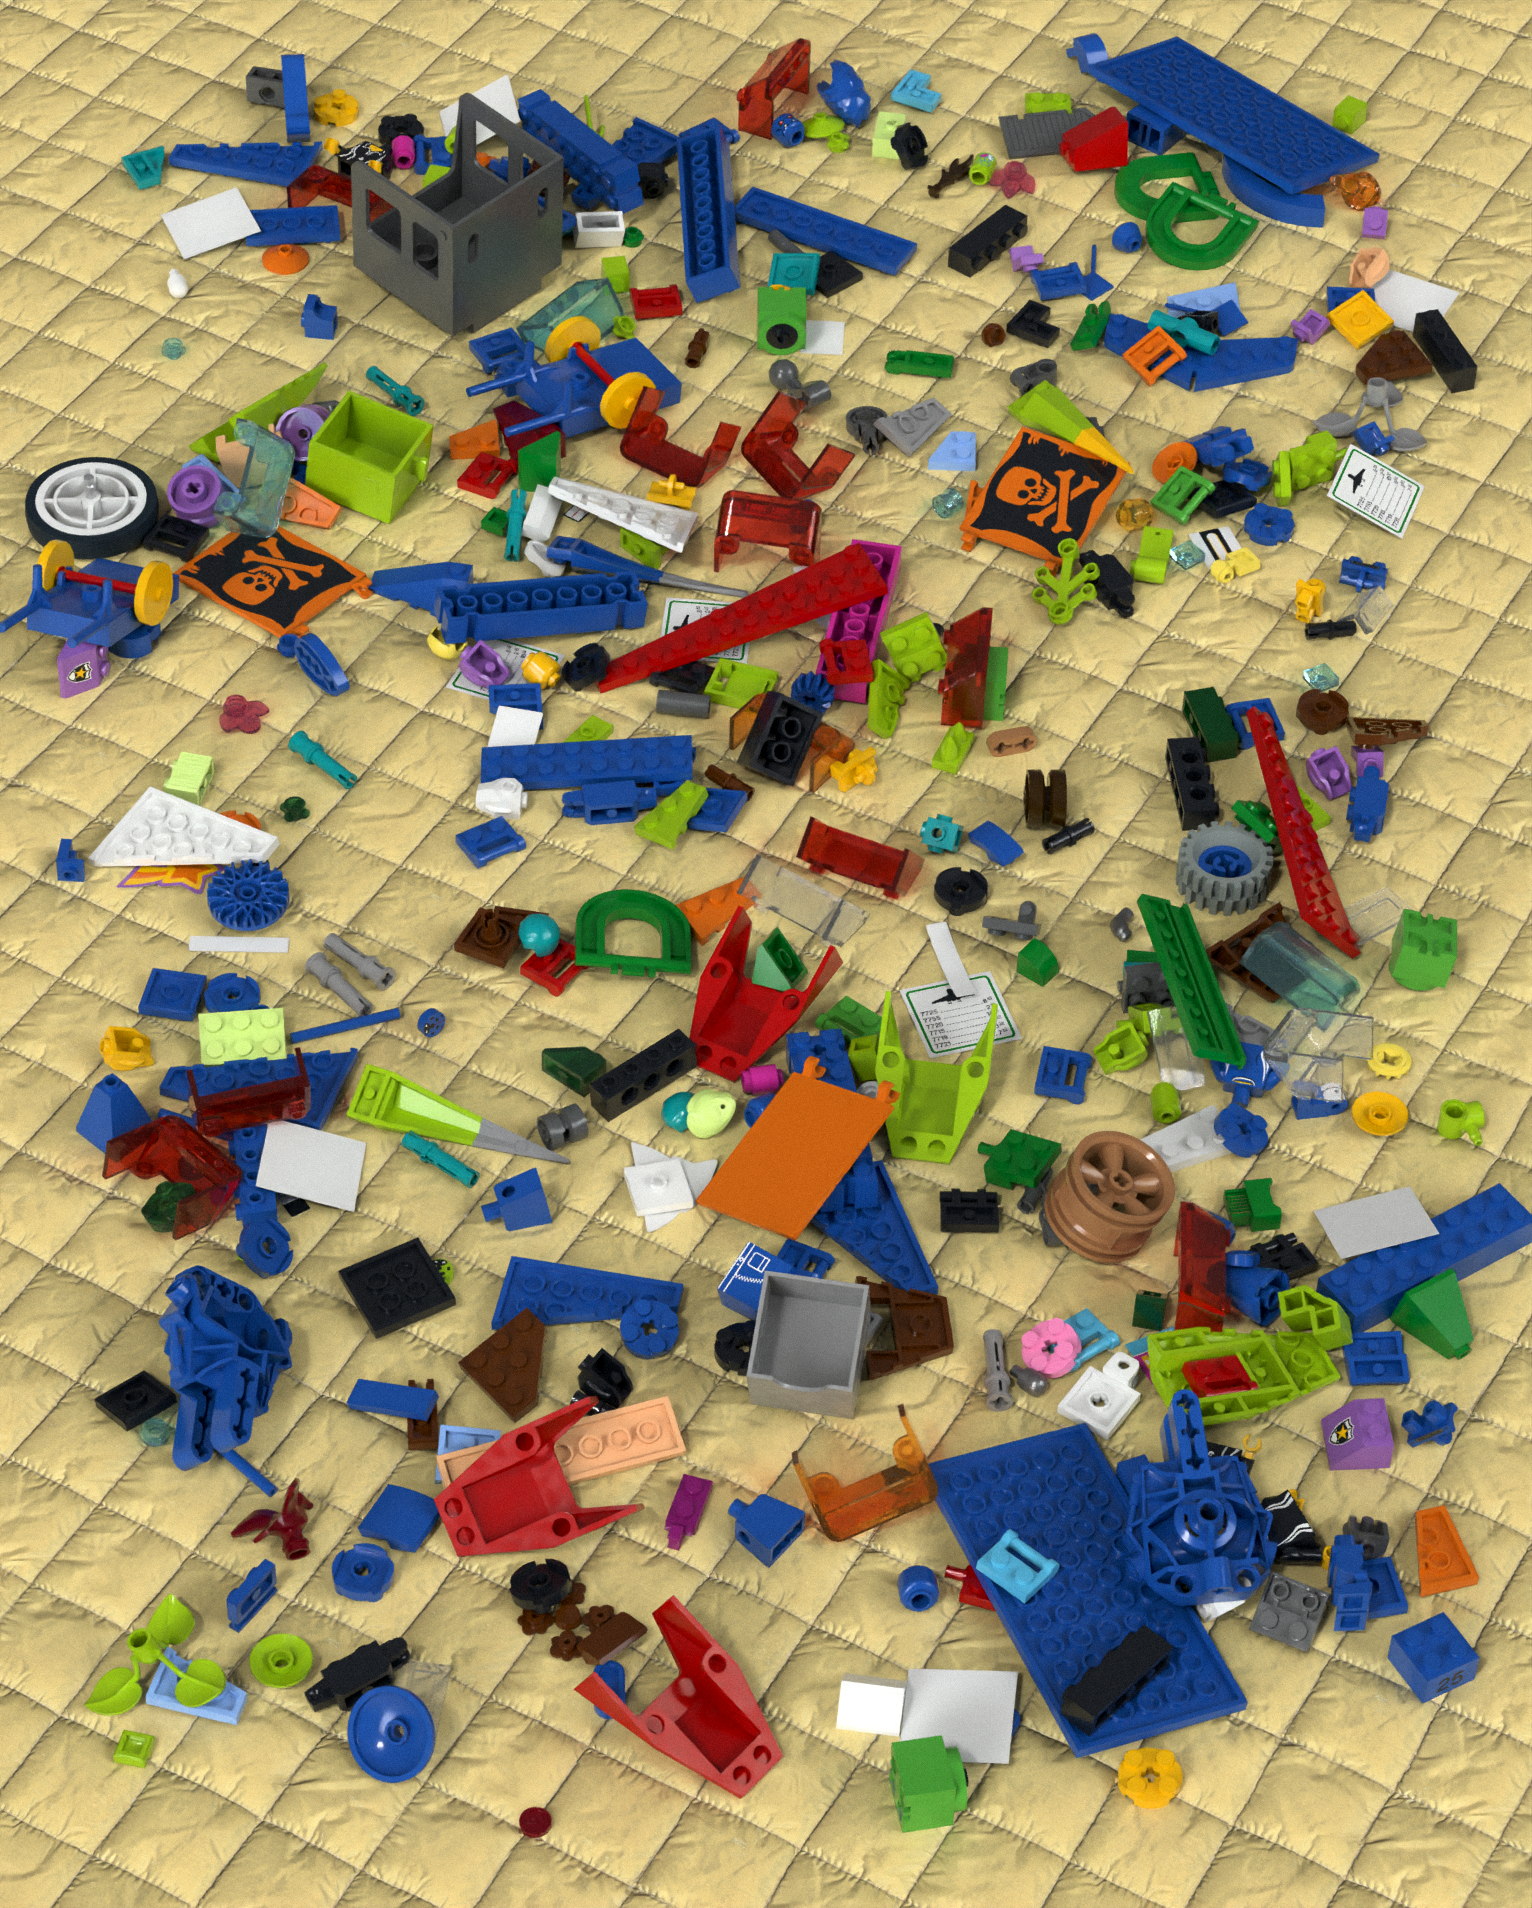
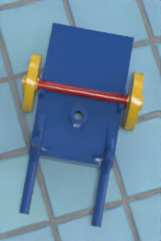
M575 316L561 322L548 337L545 346V356L549 362L548 364L540 365L534 360L535 343L528 341L526 342L524 362L513 374L466 388V393L469 397L517 383L516 393L533 411L543 416L504 428L505 435L510 437L555 423L565 433L566 438L607 425L618 429L629 428L639 423L649 412L680 403L682 383L636 337L599 348L601 341L600 329L590 318Z
M52 540L43 548L37 564L33 565L32 593L27 605L1 621L0 632L4 633L27 617L28 630L69 638L67 644L70 648H75L82 642L111 647L142 624L154 626L161 622L169 605L179 599V575L173 574L170 566L161 561H151L145 567H139L97 558L77 572L74 571V553L71 545L65 541Z

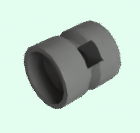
M576 1103L559 1109L558 1114L553 1111L537 1117L538 1132L548 1150L553 1151L564 1147L567 1141L574 1143L588 1138L589 1129L586 1118Z

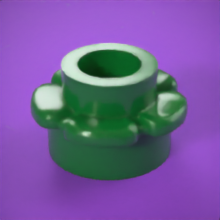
M637 227L625 229L623 244L629 248L639 247L644 239L642 231Z

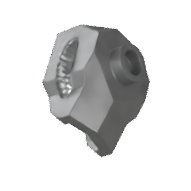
M1350 1515L1348 1521L1342 1527L1343 1535H1353L1355 1545L1363 1544V1560L1382 1558L1389 1544L1387 1523L1377 1519L1374 1521L1373 1518L1364 1516L1360 1524L1356 1522L1357 1517L1355 1515Z

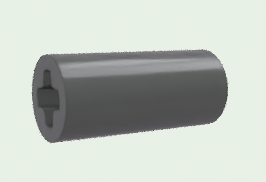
M668 690L658 691L656 713L709 718L711 695Z

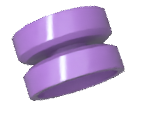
M317 404L302 405L286 411L279 419L276 427V432L281 431L283 436V451L288 450L291 459L307 461L309 442L331 413L326 408Z
M202 465L188 466L178 471L168 484L167 497L177 518L208 528L216 526L224 519L229 508V499L218 475L211 468Z

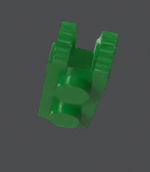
M1103 301L1098 309L1095 303L1087 305L1088 307L1085 309L1086 316H1084L1070 343L1073 351L1094 348L1111 314V306L1108 301Z
M891 350L887 353V362L884 368L886 372L896 375L903 372L914 375L951 378L954 356L910 350Z

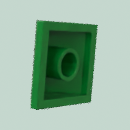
M559 431L518 450L519 489L535 492L537 485L549 487L554 476L560 478L561 436Z
M776 927L758 946L752 983L785 991L795 989L808 973V970L780 929Z

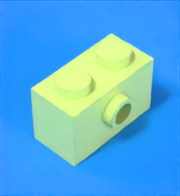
M879 111L873 135L872 157L899 160L897 152L891 146V138L894 137L896 128L906 123V114Z

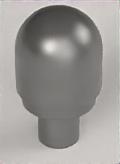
M1014 1365L1011 1368L1010 1375L1017 1379V1385H1019L1020 1389L1035 1397L1041 1396L1046 1392L1048 1382L1044 1375L1029 1367L1023 1369L1018 1365Z

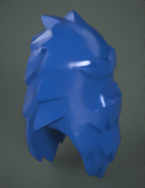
M835 59L834 62L830 63L833 70L831 85L823 80L821 83L818 82L817 90L825 104L833 110L836 116L843 119L845 124H854L858 127L862 120H867L870 115V96L865 91L864 83L854 68L845 62Z

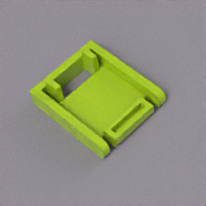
M720 658L704 690V695H711V702L758 713L767 691L773 692L779 679V673L775 670ZM721 677L729 678L724 690L723 682L719 681Z

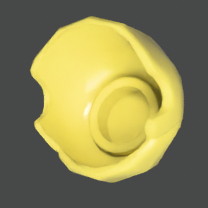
M435 626L427 638L432 652L443 659L459 658L466 649L470 639L466 638L464 643L445 644L441 629L437 630L438 627Z

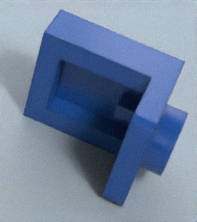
M1375 421L1356 429L1352 433L1361 449L1371 456L1375 454L1378 457L1384 455L1390 450L1389 446L1395 440L1393 435L1385 438Z

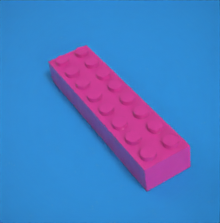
M852 539L851 545L860 543L886 583L888 594L833 612L825 639H832L834 642L865 639L870 662L878 658L882 643L880 632L885 631L901 570L902 546ZM821 653L815 675L822 673V677L826 678L827 667L824 654ZM834 655L837 669L844 671L841 655ZM870 682L834 685V699L866 704Z

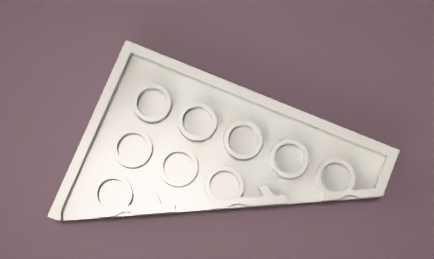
M149 787L88 859L94 867L231 864V862L236 864L241 863L242 860L247 863L249 859L252 860V863H259V861L265 863L280 843L278 837Z

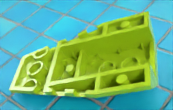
M326 362L229 418L228 422L190 444V449L203 454L215 462H219L215 437L225 435L229 443L268 433V424L273 423L274 426H277L279 419L286 411L299 407L308 397L328 367Z
M1195 1327L1148 1334L1147 1337L1151 1381L1167 1409L1177 1391L1183 1389L1192 1391L1181 1371L1184 1362L1237 1355L1251 1381L1257 1383L1259 1389L1198 1398L1203 1426L1252 1418L1334 1383L1341 1377L1324 1348L1313 1336V1333L1277 1331L1276 1335H1266L1263 1330H1252L1248 1334L1236 1333V1329L1223 1328L1222 1332H1211L1210 1327Z

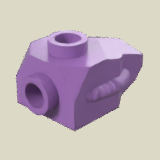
M481 639L473 648L469 645L460 655L462 660L459 663V668L463 676L477 686H483L488 689V685H502L510 675V671L502 662L500 655Z
M1337 746L1328 750L1320 748L1314 751L1305 764L1307 775L1315 788L1322 791L1328 801L1350 792L1352 783L1349 778V767Z

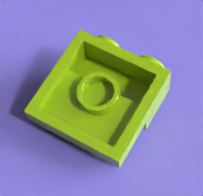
M924 612L880 632L897 672L910 682L918 681L922 678L923 673L927 671H940L945 668L947 662H950L948 652L928 612Z

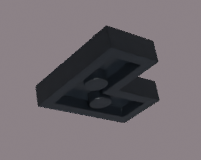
M1029 300L1007 323L1006 332L1048 348L1059 337L1060 328L1044 322L1050 316L1051 307Z

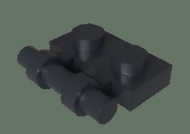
M951 1188V1191H940L941 1232L998 1233L999 1211L997 1192H986V1189H977V1192L960 1191V1188Z
M1293 1232L1287 1235L1279 1234L1274 1236L1272 1241L1264 1244L1259 1242L1251 1245L1250 1249L1247 1250L1259 1252L1260 1265H1257L1258 1267L1279 1269L1288 1275L1289 1281L1317 1270L1318 1261L1303 1242L1292 1246L1297 1243L1296 1235Z

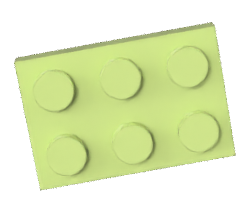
M283 1008L198 1014L201 1063L204 1064V1067L222 1066L224 1061L254 1060L260 1057H267V1061L286 1059Z

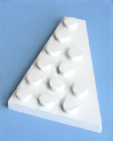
M555 476L550 482L548 493L557 499L569 502L597 515L601 519L613 522L643 536L645 539L655 541L680 553L684 550L699 514Z

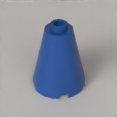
M1216 1262L1209 1266L1205 1273L1208 1289L1256 1324L1268 1326L1281 1314L1278 1292L1288 1290L1290 1285L1288 1275L1281 1270L1258 1266L1226 1265L1224 1262Z

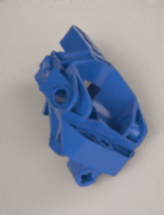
M200 1265L188 1268L173 1278L172 1284L165 1292V1295L172 1302L159 1319V1325L168 1334L164 1345V1353L169 1356L171 1369L169 1370L170 1387L175 1389V1392L181 1394L172 1458L174 1464L183 1471H188L209 1461L213 1454V1448L221 1453H225L247 1443L251 1437L253 1418H257L269 1410L268 1402L273 1394V1387L279 1374L292 1367L289 1348L292 1344V1332L288 1321L282 1318L273 1320L271 1315L264 1311L253 1291Z
M1179 1390L1174 1394L1168 1408V1413L1160 1427L1164 1462L1141 1465L1139 1472L1133 1474L1130 1482L1131 1489L1128 1501L1130 1510L1122 1541L1131 1556L1127 1557L1125 1562L1129 1572L1137 1582H1141L1142 1586L1148 1585L1161 1597L1176 1606L1246 1600L1262 1586L1270 1574L1278 1545L1277 1542L1267 1540L1273 1514L1263 1509L1256 1495L1257 1490L1247 1473V1465L1244 1462H1239L1238 1456H1208L1198 1396L1190 1390ZM1138 1508V1520L1135 1521ZM1188 1521L1190 1529L1195 1534L1199 1535L1198 1538L1189 1532V1530L1186 1528L1185 1522ZM1221 1528H1225V1531L1219 1536L1218 1532ZM1237 1578H1247L1250 1581L1251 1586H1241L1238 1583ZM1175 1584H1186L1189 1587L1190 1592H1179L1176 1589Z

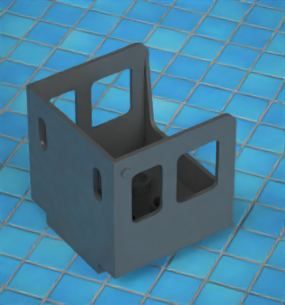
M464 93L459 97L452 166L445 175L411 196L366 163L356 161L352 164L353 266L451 336H455L464 329H468L474 334L540 290L541 278L562 265L564 157L472 94ZM476 121L506 141L508 145V183L477 161ZM523 153L542 165L541 168L524 179ZM544 188L545 208L538 204V195ZM369 189L394 206L372 222H370Z

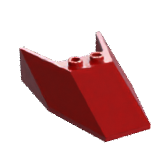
M738 906L700 976L689 1037L696 1044L697 1067L733 1083H736L741 1078V1071L752 1067L798 1022L843 964L836 948L830 945L805 991L788 989L781 993L769 987L753 984L752 980L744 975L753 923L745 909L741 906Z
M588 1396L504 1434L434 1499L457 1556L555 1548L645 1509L643 1503L591 1508L580 1507L574 1498L554 1451L555 1443L599 1402L597 1396Z
M673 1595L658 1607L652 1615L679 1669V1674L640 1714L635 1715L595 1671L573 1690L654 1749L741 1799L783 1757V1754L739 1665Z

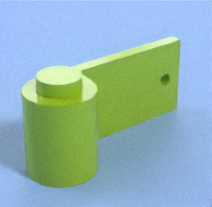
M1144 526L1137 560L1131 561L1130 575H1134V580L1164 585L1174 530Z

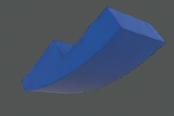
M989 820L968 833L972 844L984 849L988 859L1003 867L1011 864L1024 853L1021 846L1010 835Z

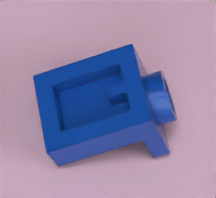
M61 838L56 859L58 881L84 882V860L77 859V851L73 850L72 839Z

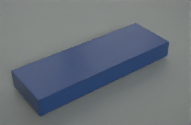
M358 1379L346 1403L350 1409L427 1421L439 1396L436 1390Z

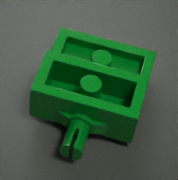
M1237 800L1231 807L1237 813L1234 818L1241 824L1247 825L1246 829L1249 832L1253 829L1258 834V839L1262 837L1268 843L1267 847H1272L1273 853L1281 854L1283 851L1275 819L1270 815L1271 810L1260 801L1257 803L1251 800Z
M1010 1129L998 1145L994 1146L980 1142L977 1149L979 1154L990 1156L983 1165L986 1182L1007 1189H1012L1016 1183L1035 1189L1062 1152L1061 1143Z

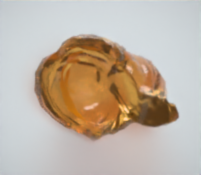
M1368 172L1337 174L1329 178L1331 185L1337 187L1341 193L1345 204L1353 210L1364 211L1365 208H1369L1379 202L1381 196L1379 183Z

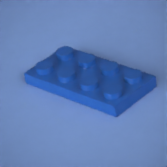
M337 205L250 210L261 231L247 236L246 246L259 247L262 245L340 241Z

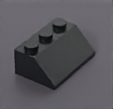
M767 691L737 760V764L793 787L824 714L782 693Z

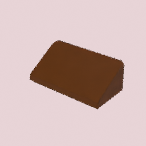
M620 1612L578 1642L577 1648L586 1664L603 1665L646 1634L648 1629L628 1613Z

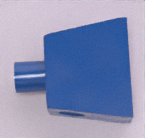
M536 1167L496 1184L493 1188L497 1201L481 1206L486 1222L503 1218L506 1230L508 1231L552 1223Z
M765 1494L759 1495L750 1505L737 1498L728 1509V1514L736 1519V1540L768 1568L774 1564L805 1529L804 1511Z

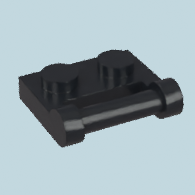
M164 514L146 535L143 541V548L150 551L155 549L179 557L181 561L188 563L210 536L209 528ZM159 538L164 539V540H167V541H170V542H173V543H176V544H179V545H182V546H185V547H184V548H181V547H178V546H175V545H172V544H169V543L160 541Z
M693 661L664 672H652L649 684L656 687L661 685L677 692L703 694L715 668Z

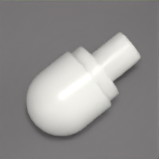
M177 269L170 270V277L167 282L169 292L175 298H183L188 292L186 279L178 273Z

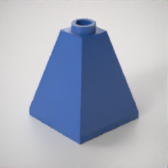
M112 1073L105 1076L102 1081L94 1086L76 1126V1132L115 1161L147 1138L153 1126L149 1122L153 1120L130 1087Z

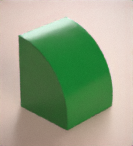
M1034 938L1018 953L1017 973L1044 987L1059 973V965L1052 951L1044 943Z

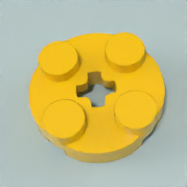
M336 89L333 93H328L314 99V117L323 125L328 126L329 122L335 123V127L349 125L357 119V114L359 113L358 101L353 96L346 94V91L343 89Z
M1140 1748L1129 1750L1125 1753L1124 1759L1119 1766L1118 1787L1124 1796L1127 1795L1133 1799V1804L1147 1809L1161 1808L1168 1805L1170 1799L1174 1798L1175 1795L1177 1797L1182 1784V1770L1175 1760V1755L1167 1749ZM1153 1774L1156 1778L1154 1782L1150 1783L1147 1778L1142 1776Z

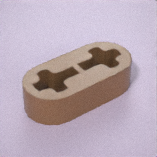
M1023 726L993 732L988 736L986 744L993 756L1002 757L1032 750L1037 744V738L1030 727Z

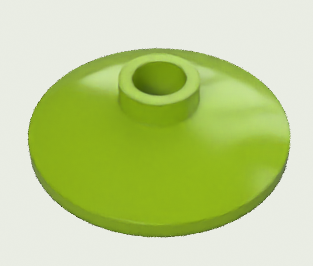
M824 112L816 113L813 117L802 122L805 127L804 136L811 138L828 137L833 133L840 132L844 128V121L841 118L827 115Z
M284 1633L270 1635L259 1641L252 1649L249 1658L250 1670L253 1676L262 1684L274 1688L290 1687L301 1682L309 1674L313 1664L312 1651L309 1645L295 1635Z

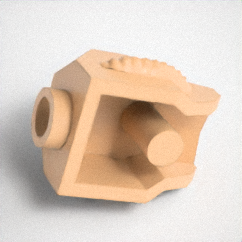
M1360 248L1350 264L1349 285L1351 288H1370L1386 276L1390 268L1389 257L1384 248Z

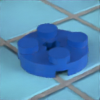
M1243 458L1242 463L1235 462L1236 459L1224 463L1223 480L1226 482L1243 484L1246 489L1251 491H1259L1260 487L1271 483L1272 471L1268 473L1269 467L1263 463Z
M1258 503L1245 516L1244 532L1246 533L1247 531L1250 534L1249 539L1260 545L1276 546L1277 542L1282 540L1285 543L1293 535V514L1288 509H1280L1267 506L1264 503Z
M226 973L215 977L208 984L209 988L204 993L205 1006L209 1013L250 1010L253 1006L259 1005L261 999L260 988L257 982L249 976H246V979L237 977V973ZM229 995H233L234 997H237V998H235V999H228V996H229Z
M1230 1103L1216 1116L1214 1120L1215 1133L1217 1136L1221 1133L1225 1139L1222 1144L1232 1153L1240 1157L1250 1158L1253 1154L1259 1155L1267 1146L1268 1135L1265 1130L1267 1122L1263 1117L1252 1114L1236 1103Z
M269 1218L266 1220L257 1219L248 1223L241 1231L239 1243L236 1246V1253L239 1258L243 1259L247 1267L259 1277L265 1279L284 1272L290 1266L293 1259V1250L289 1251L288 1244L291 1238L287 1230L278 1221ZM265 1242L268 1244L267 1250L269 1253L263 1248V1243Z
M639 1299L624 1312L621 1318L619 1331L625 1348L635 1357L645 1360L654 1359V1357L661 1356L662 1354H668L674 1348L678 1339V1316L662 1302ZM649 1323L653 1324L654 1329L658 1330L657 1333L651 1332L649 1336H646L644 1334L645 1329L642 1326Z
M369 1543L353 1545L354 1549L347 1552L342 1550L335 1557L332 1564V1580L336 1593L356 1601L377 1602L382 1599L383 1594L389 1590L394 1580V1564L387 1556V1552L380 1546ZM363 1568L368 1569V1575L365 1576L355 1573L356 1571L361 1572Z

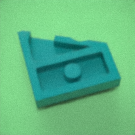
M164 146L122 157V165L139 190L161 184L165 157Z

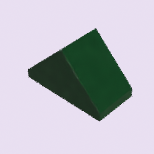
M1139 1289L1135 1299L1132 1326L1161 1331L1168 1294Z

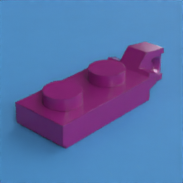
M683 1474L665 1520V1530L669 1531L667 1548L679 1551L685 1535L690 1537L695 1535L711 1494L713 1481Z

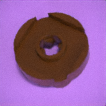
M1312 689L1300 696L1296 717L1306 727L1313 729L1314 733L1325 735L1328 731L1337 730L1347 723L1349 715L1348 701L1336 691L1329 690V693H1320V689Z

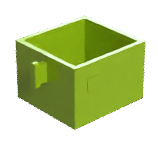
M348 391L309 442L305 486L333 502L390 524L421 481L424 482L427 478L434 425Z

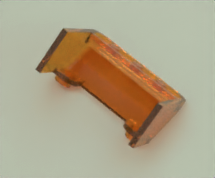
M766 693L755 695L730 717L729 749L735 750L747 739ZM822 721L810 747L819 751L810 761L809 792L811 793L816 792L831 778V764L837 760L846 763L849 753L855 749L853 739Z
M904 1404L898 1405V1410L907 1434L898 1438L892 1448L897 1465L856 1483L841 1488L837 1478L828 1472H820L809 1477L798 1451L792 1452L793 1466L828 1539L834 1542L845 1541L933 1502L937 1497L938 1485Z

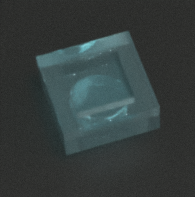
M1188 540L1170 549L1169 557L1186 571L1204 562L1206 553Z
M1326 663L1303 672V679L1312 689H1320V693L1339 685V677Z

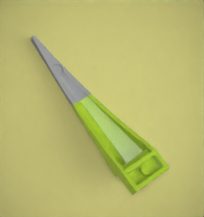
M370 1064L365 1066L346 1114L349 1119L374 1126L377 1129L403 1134L409 1133L411 1130L424 1138L566 1165L571 1164L568 1158L494 1124L393 1071Z

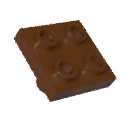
M480 907L454 943V950L504 968L522 943L518 935L521 921L501 915L496 910L493 912V909Z

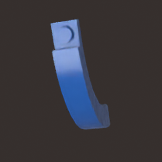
M1224 154L1222 164L1223 179L1232 194L1247 207L1266 217L1287 224L1323 228L1325 215L1323 195L1288 194L1283 189L1265 182L1250 169Z

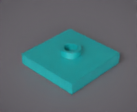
M773 253L767 287L771 285H785L790 288L805 287L806 295H814L821 260L820 253Z

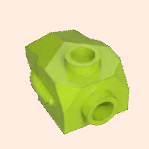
M1129 1022L1108 1033L1103 1042L1093 1049V1052L1105 1075L1119 1070L1127 1071L1142 1064L1148 1056L1145 1047L1149 1043L1143 1031L1136 1032L1132 1023Z

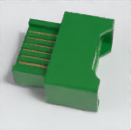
M1272 1178L1245 1180L1240 1189L1224 1190L1223 1202L1229 1221L1234 1223V1226L1249 1225L1251 1232L1280 1229L1282 1211L1280 1207L1273 1204L1270 1194V1186L1273 1183Z

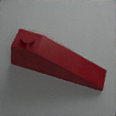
M515 400L493 408L499 429L504 436V443L508 447L510 459L518 462V450L556 431H559L561 436V459L566 457V435L555 423L507 437L504 428L542 417L543 415Z

